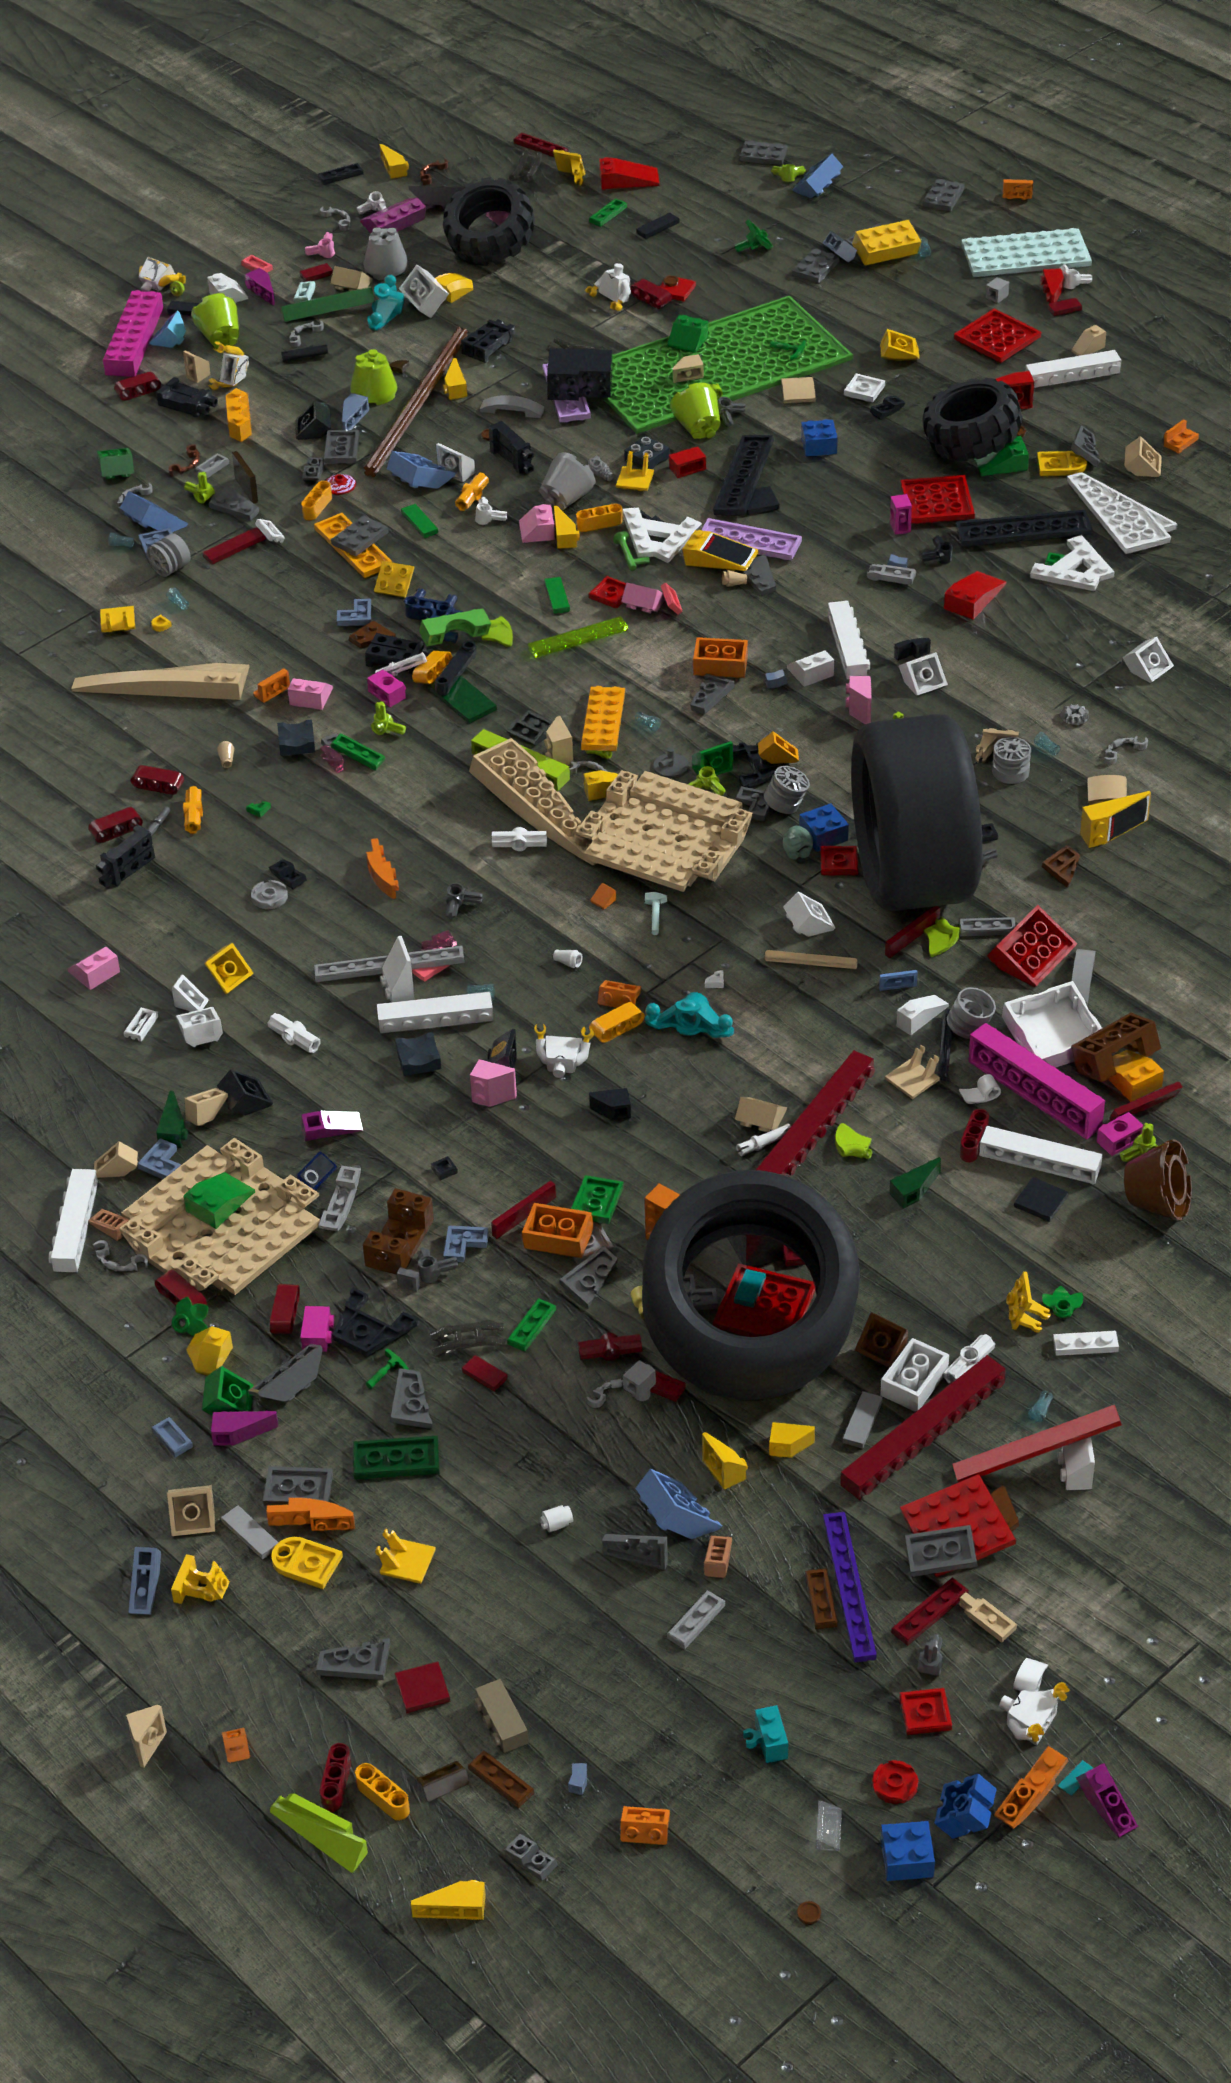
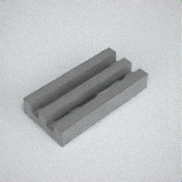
M217 453L197 466L195 471L197 474L205 472L208 478L228 465L229 459Z

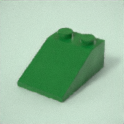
M1017 436L997 453L992 452L987 457L977 460L976 458L973 459L980 475L987 476L1028 470L1029 453L1022 437Z
M129 448L97 451L102 477L105 476V479L115 478V475L129 477L134 473L133 458Z
M223 1172L196 1183L183 1195L185 1209L189 1214L217 1229L255 1193V1189Z

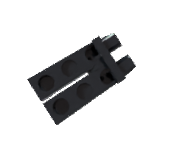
M489 319L487 324H484L461 340L462 354L486 363L489 361V356L499 347L512 342L515 326L512 324L506 326L499 319L496 321Z
M173 377L156 392L159 406L193 414V417L196 418L201 414L207 415L210 411V406L216 407L218 405V398L212 396L211 390H199L179 383V378Z
M503 421L489 426L490 452L493 455L498 453L512 464L518 474L521 472L526 474L533 472L531 444L525 443Z
M376 633L365 652V662L368 667H373L374 664L389 666V663H397L422 652L427 657L432 652V649L424 648V642L419 641L417 643ZM417 666L412 667V668L407 669V670H404V671H409V673L412 674V673H413V670H414Z
M137 825L133 828L134 833L116 848H112L107 853L103 852L100 855L101 862L96 865V869L102 874L98 878L102 886L107 888L113 884L118 887L121 881L155 858L150 831Z

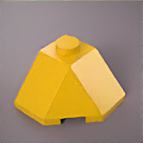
M211 1326L195 1334L186 1351L197 1373L208 1376L223 1365L233 1349L230 1331Z

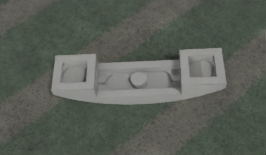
M510 395L487 398L483 400L480 407V412L495 413L497 409L525 411V417L541 418L544 412V406L527 398Z
M1077 949L1072 981L1084 998L1086 1005H1088L1096 951Z
M341 1165L336 1178L335 1191L327 1211L324 1210L318 1225L319 1228L339 1231L343 1226L356 1194L361 1173L360 1168Z

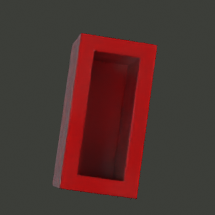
M698 446L669 455V468L677 478L706 470V456Z

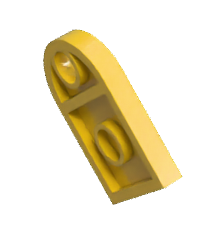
M1073 451L1037 452L1040 476L1073 475L1083 473L1087 468V460L1081 455H1076Z
M289 1537L275 1545L271 1557L273 1567L279 1574L324 1589L341 1561L343 1554L340 1550L301 1537ZM282 1551L289 1552L287 1556L278 1555Z

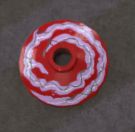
M337 474L326 479L331 484L332 494H346L356 487V481L350 475Z

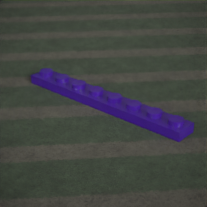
M845 1512L823 1514L854 1663L876 1660L877 1654Z

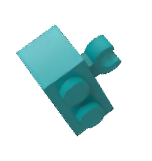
M778 1706L755 1709L756 1730L750 1728L743 1730V1738H753L746 1740V1748H754L760 1743L766 1763L788 1759V1740Z

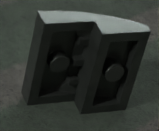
M527 710L520 720L515 719L507 729V733L536 746L547 738L546 731L553 721Z

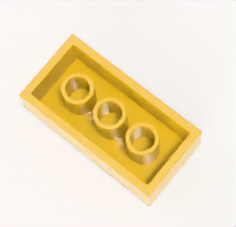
M909 220L856 231L852 242L864 265L918 254L921 240Z

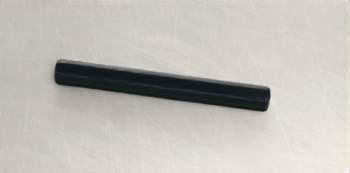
M947 1008L943 1014L938 1065L940 1081L948 1079L952 1030L947 1023V1016L951 1009Z

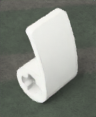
M990 1074L979 1078L977 1088L959 1089L967 1104L994 1100L1001 1094L1000 1087Z
M1026 1658L1016 1675L1013 1688L1019 1691H1038L1042 1675L1048 1665Z

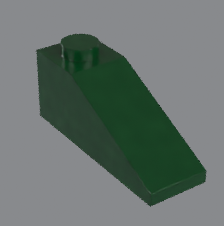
M170 1091L156 1131L157 1141L161 1138L175 1144L177 1148H181L183 1141L187 1140L188 1130L185 1129L175 1093Z

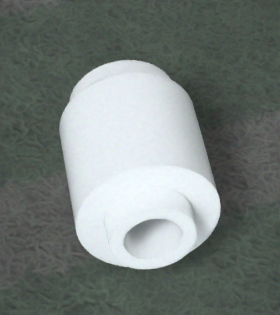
M561 1505L543 1511L542 1517H540L542 1528L547 1529L548 1532L567 1527L569 1523L573 1522V1515L568 1505L564 1507Z

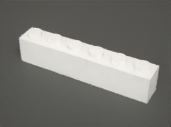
M1115 350L1028 364L1025 371L1031 372L1034 379V388L1119 374L1121 359Z
M848 601L828 603V618L846 678L849 679V676H867V670H870L869 659L866 660L867 653L866 649H863L860 629L856 628L857 620L854 617L853 607H850Z
M490 992L377 1004L380 1033L493 1021Z
M987 1126L980 1141L979 1156L1095 1184L1101 1169L1102 1154L999 1128Z
M72 1169L70 1177H67V1192L64 1191L63 1193L64 1205L60 1207V1221L56 1222L57 1234L52 1239L53 1251L49 1252V1263H52L54 1272H78L89 1225L88 1220L91 1216L98 1186L96 1170Z

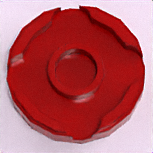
M891 1760L884 1765L882 1763L873 1773V1790L881 1800L887 1803H905L914 1797L918 1789V1776L914 1772L913 1767L903 1761Z

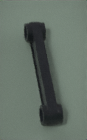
M463 642L461 648L440 676L436 678L435 691L438 695H447L470 662L476 657L477 648L474 642Z

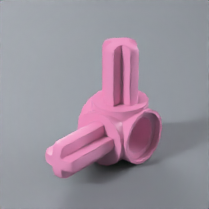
M326 232L318 245L305 247L306 255L320 254L324 258L333 257L335 255L334 242L332 241L333 235Z

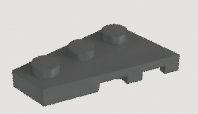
M1081 425L1077 429L1071 449L1076 455H1081L1097 467L1100 459L1097 458L1098 451L1094 448L1096 446L1094 434Z
M227 485L209 502L211 509L249 521L259 513L257 505Z
M766 555L754 558L746 571L737 570L741 574H747V581L761 596L776 591V584Z
M705 674V680L701 682L700 690L695 694L690 704L691 710L706 714L735 687L734 681Z
M603 1246L560 1278L559 1284L588 1309L617 1264L618 1258Z
M399 1368L390 1423L432 1429V1420L429 1416L428 1403H426L425 1391L419 1371Z
M605 1534L603 1537L602 1548L605 1555L665 1570L667 1567V1537Z
M390 1638L382 1639L380 1643H362V1646L354 1648L345 1646L320 1651L316 1669L317 1675L384 1680L391 1644Z

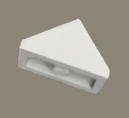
M183 974L180 975L172 986L174 1006L193 1012L203 1009L209 1001Z

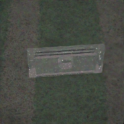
M818 1801L816 1849L839 1851L842 1809L824 1801Z

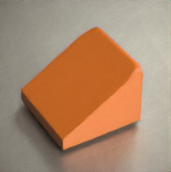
M602 883L590 899V902L602 909H606L616 901V890Z

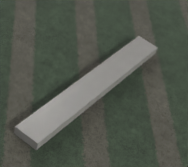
M463 946L408 953L412 970L464 963ZM388 955L314 965L315 981L322 982L383 974L382 967Z

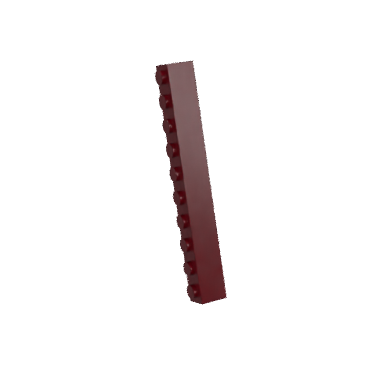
M853 1050L756 1170L773 1172L788 1177L792 1176L797 1166L805 1161L809 1151L814 1150L818 1140L825 1136L826 1130L834 1125L839 1114L845 1111L847 1104L854 1100L859 1090L863 1089L868 1078L874 1075V1058Z
M986 1355L841 1471L840 1485L858 1500L865 1495H869L878 1484L884 1483L889 1475L894 1471L900 1470L905 1462L915 1458L920 1450L928 1447L939 1435H943L952 1424L958 1423L968 1411H973L976 1405L982 1400H986L994 1390L1001 1388L1006 1380V1368Z

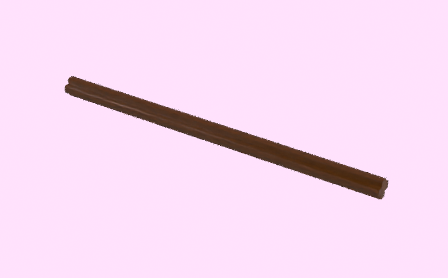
M458 327L364 466V474L366 476L371 475L375 477L461 348V340L468 336L466 328L461 329Z

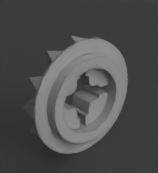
M1070 704L1069 707L1064 706V709L1061 710V718L1068 724L1080 725L1088 720L1089 712L1084 706L1080 707L1078 704L1076 706Z

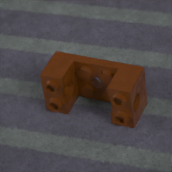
M1129 1013L1071 1045L1077 1072L1099 1082H1105L1116 1074L1111 1053L1118 1052L1120 1048L1139 1052L1140 1055L1145 1057L1152 1056L1154 1052L1161 1049L1155 1021Z
M395 1188L387 1201L389 1218L381 1233L370 1231L363 1243V1252L366 1267L397 1275L399 1268L407 1269L431 1226L434 1216L432 1198Z

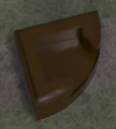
M398 360L389 365L392 371L403 373L409 366V361Z

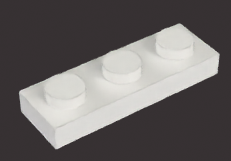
M1116 1331L1053 1334L1056 1356L1112 1353L1119 1350Z

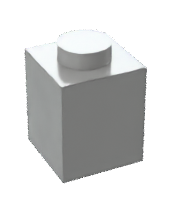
M996 277L986 285V299L999 303L1009 295V282Z
M640 1360L623 1375V1389L639 1399L656 1384L655 1370L652 1366Z

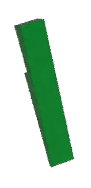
M365 287L281 306L284 322L373 303L375 299L372 287Z

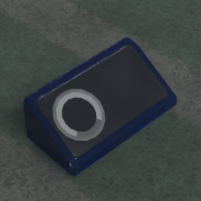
M318 1152L296 1177L316 1191L337 1169V1166L322 1152Z

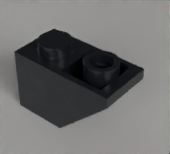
M627 1088L589 1092V1107L591 1110L610 1120L631 1118V1103Z

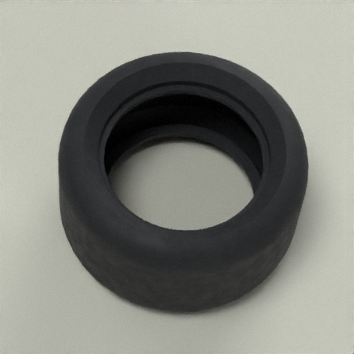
M944 714L874 721L865 724L859 729L853 741L851 788L858 849L865 880L873 900L881 908L888 911L957 904L967 901L974 895L981 878L982 824L973 762L961 727L953 718Z
M760 1170L732 1171L707 1178L680 1194L662 1213L649 1236L643 1260L642 1307L651 1339L659 1353L679 1375L688 1382L712 1394L739 1400H759L792 1392L806 1385L822 1373L836 1358L848 1337L853 1322L860 1284V1268L856 1247L848 1227L834 1207L823 1196L800 1181L781 1174ZM736 1235L767 1237L787 1246L803 1261L813 1279L816 1297L805 1315L795 1324L781 1332L762 1337L733 1335L711 1325L691 1304L685 1291L683 1279L692 1261L705 1248L727 1237Z

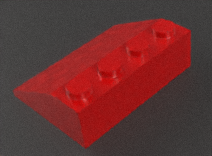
M1037 905L987 957L1000 970L1036 987L1068 955L1077 943Z

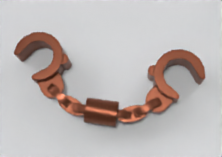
M444 159V163H439L437 160V162L425 165L421 169L420 178L423 181V185L432 183L431 175L425 174L429 168L446 169L448 168L447 159Z
M193 444L186 447L189 458H196L186 467H181L179 464L170 465L168 468L170 476L173 477V471H179L181 475L182 472L195 468L200 460V454L198 449H196V445Z

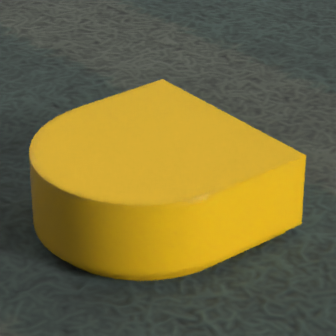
M161 614L151 621L152 629L157 632L172 627L171 621Z

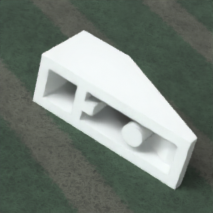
M936 995L910 1000L897 1010L896 1026L907 1034L912 1035L949 1007V1004Z

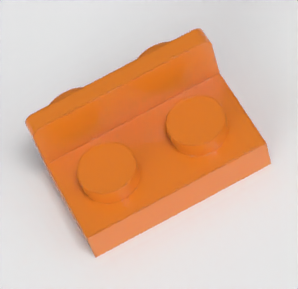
M1004 179L1003 198L1032 199L1033 180Z
M1183 419L1165 432L1163 446L1180 453L1196 442L1199 434L1187 429V421Z
M282 669L257 684L258 690L254 691L253 695L265 703L287 690L290 685L289 672L286 669Z
M605 980L599 986L598 1004L615 1008L628 1002L636 1005V998L641 994V986Z
M624 1806L621 1817L620 1840L622 1842L666 1845L670 1810Z

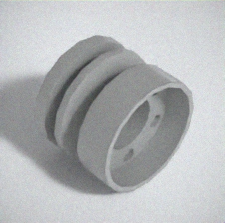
M174 533L167 535L147 548V558L150 565L162 577H167L177 569L190 563L191 560L186 543L180 536Z
M1005 737L998 740L994 745L992 773L998 781L1007 784L1025 781L1030 772V744L1018 737Z
M781 766L776 769L764 793V800L772 809L780 813L792 814L797 811L810 786L809 780L800 770L790 766Z
M965 988L959 992L947 1016V1023L954 1033L963 1038L970 1039L971 1033L983 1024H988L996 1009L995 1002L988 993L981 989Z

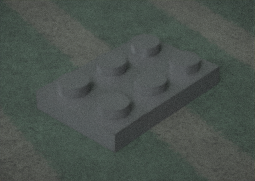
M745 141L740 154V161L782 165L788 145Z
M936 179L923 200V207L951 212L964 191L965 184Z
M812 249L792 270V276L820 283L840 262V256L823 252L819 249Z
M327 430L324 463H356L359 430Z
M363 515L331 539V545L357 556L389 533L388 527Z
M269 1466L263 1497L264 1506L289 1505V1498H310L329 1502L333 1469Z
M971 1525L905 1535L912 1577L977 1567Z

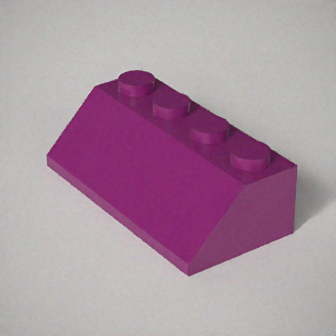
M418 197L408 198L361 219L360 223L370 233L377 227L381 229L395 228L398 232L424 220L426 206Z

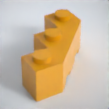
M235 388L226 395L229 436L242 442L252 435L248 393Z

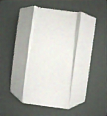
M214 1007L176 1016L186 1043L193 1047L211 1041L217 1042L223 1034L221 1021Z

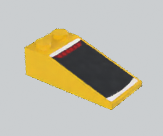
M695 530L682 548L686 566L746 571L758 554V549L703 530Z
M1146 791L1083 807L1080 835L1087 846L1091 848L1106 844L1146 822L1149 816L1151 792Z

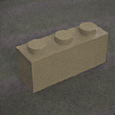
M501 1679L475 1688L476 1698L473 1699L478 1712L482 1711L485 1727L492 1730L493 1733L491 1735L495 1746H500L502 1752L506 1753L528 1744V1730Z

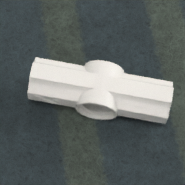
M517 827L512 831L492 832V847H512L516 851H523L527 847H547V831H527L525 828Z
M276 1013L270 1016L268 1027L282 1035L283 1040L288 1045L296 1044L309 1053H314L318 1050L321 1044L320 1039L306 1031L305 1026L301 1022L295 1021L293 1023Z
M986 1334L980 1335L970 1346L962 1348L960 1356L943 1372V1377L948 1384L954 1382L995 1348V1343L991 1337Z

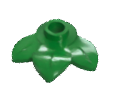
M1059 1286L1053 1295L1043 1294L1042 1301L1046 1307L1053 1310L1056 1316L1067 1318L1073 1314L1075 1309L1082 1306L1083 1294L1079 1292L1070 1295L1064 1287Z
M189 1297L181 1299L176 1305V1314L171 1321L173 1329L179 1333L188 1332L192 1336L207 1329L208 1327L203 1320L208 1314V1306L201 1303L192 1305ZM180 1319L185 1320L184 1326L180 1325Z

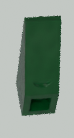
M938 1157L930 1160L926 1164L913 1168L909 1172L890 1180L889 1194L902 1209L921 1200L941 1172V1158Z

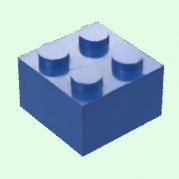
M824 419L821 421L801 422V439L805 456L837 454L838 438L833 420Z
M831 803L799 814V826L808 830L812 835L813 848L816 852L820 851L821 846H835L848 841L849 824Z
M928 1821L881 1825V1846L887 1881L934 1877L935 1859Z

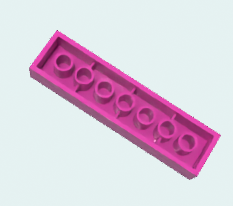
M139 290L131 292L103 358L105 375L136 376L163 310L161 292H144Z
M987 1023L970 1034L969 1063L986 1074L992 1075L995 1080L1086 1140L1098 1132V1128L1103 1125L1105 1100L1099 1095L1088 1090L1070 1076L1065 1075L1056 1067L1048 1064L1039 1056L1031 1053L1025 1047L1019 1045Z

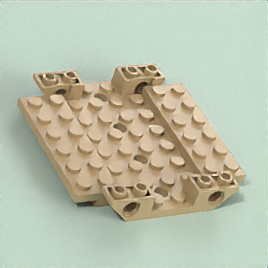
M621 770L606 790V802L598 812L590 811L575 831L576 835L592 840V843L584 852V859L684 892L687 886L691 887L698 876L716 881L743 842L752 813L743 810V803L647 771H644L637 781L638 775Z
M233 1138L220 1148L222 1154L206 1145L122 1211V1216L129 1221L119 1229L135 1253L144 1254L148 1262L163 1273L173 1269L198 1291L204 1290L212 1284L221 1291L225 1288L236 1295L318 1227L320 1219L303 1209L319 1196L317 1191L291 1174L283 1180L264 1167L262 1155L236 1138ZM226 1172L254 1188L255 1193L236 1210L240 1211L239 1214L233 1213L215 1229L186 1212L183 1195L196 1183ZM263 1188L269 1189V1190H267V1191H265V1190L260 1191V1190L263 1189ZM205 1234H212L210 1237H209V1236L203 1237V1235H205ZM177 1257L183 1258L182 1260H174Z

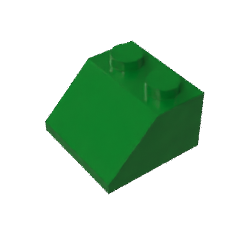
M679 315L673 323L667 344L668 347L696 353L708 338V321L688 317L687 315Z
M732 741L693 754L692 769L698 775L700 769L706 766L712 767L715 770L716 776L732 771Z
M220 1366L205 1377L202 1411L213 1416V1412H251L253 1395H250L248 1390L254 1384Z

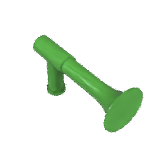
M625 531L618 532L614 535L613 542L621 545L629 569L634 571L637 568L636 565L649 564L648 556L633 559L627 545L630 537L629 534Z

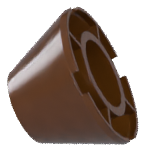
M1168 1140L1126 1164L1124 1170V1189L1126 1197L1132 1206L1176 1221L1182 1220V1217L1187 1216L1191 1204L1192 1183L1191 1175H1187L1185 1164H1189L1187 1155L1179 1141Z

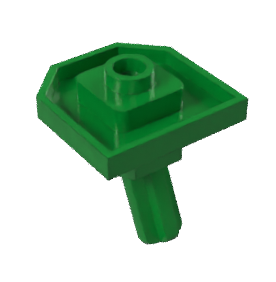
M749 219L745 223L751 232L746 235V240L734 245L736 252L749 247L753 250L762 245L768 250L773 248V245L767 238L768 233L764 229L760 230Z

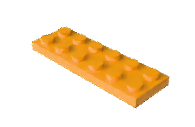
M343 513L315 523L314 529L331 545V539L350 526L352 522ZM372 544L357 556L331 545L364 578L378 573L382 561L392 562L375 544Z
M595 686L590 688L581 750L617 751L625 688L617 686Z

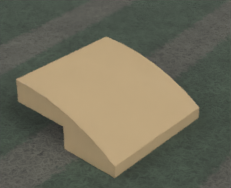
M813 377L781 379L784 403L815 402Z
M1100 775L1088 778L1089 805L1127 796L1125 776Z

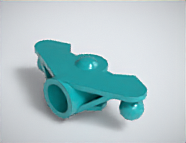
M387 275L384 279L385 283L374 287V294L379 300H375L372 303L374 313L367 317L368 326L372 330H380L397 314H401L405 294L397 291L395 285L396 278L393 275Z
M698 992L687 994L685 998L677 1001L676 1004L663 1013H660V1007L655 1003H650L646 1006L645 1012L647 1016L645 1017V1023L656 1029L674 1027L677 1032L683 1035H695L700 1032H706L712 1038L730 1037L734 1034L732 1017L727 1014L719 1017L710 1007L707 998Z

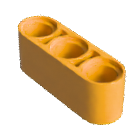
M318 482L302 501V514L305 520L311 521L316 519L331 501L330 482Z
M610 504L578 511L576 513L577 530L588 532L622 524V506Z
M432 651L426 657L427 662L418 665L413 670V681L415 683L432 684L452 660L451 652Z
M628 1002L593 1020L589 1026V1031L592 1028L594 1036L602 1043H606L640 1025L645 1018V1014L632 1002Z
M369 1763L359 1765L355 1770L357 1789L394 1820L407 1818L410 1812L407 1793Z

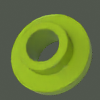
M178 281L172 282L170 285L171 293L174 296H181L183 294L184 285Z

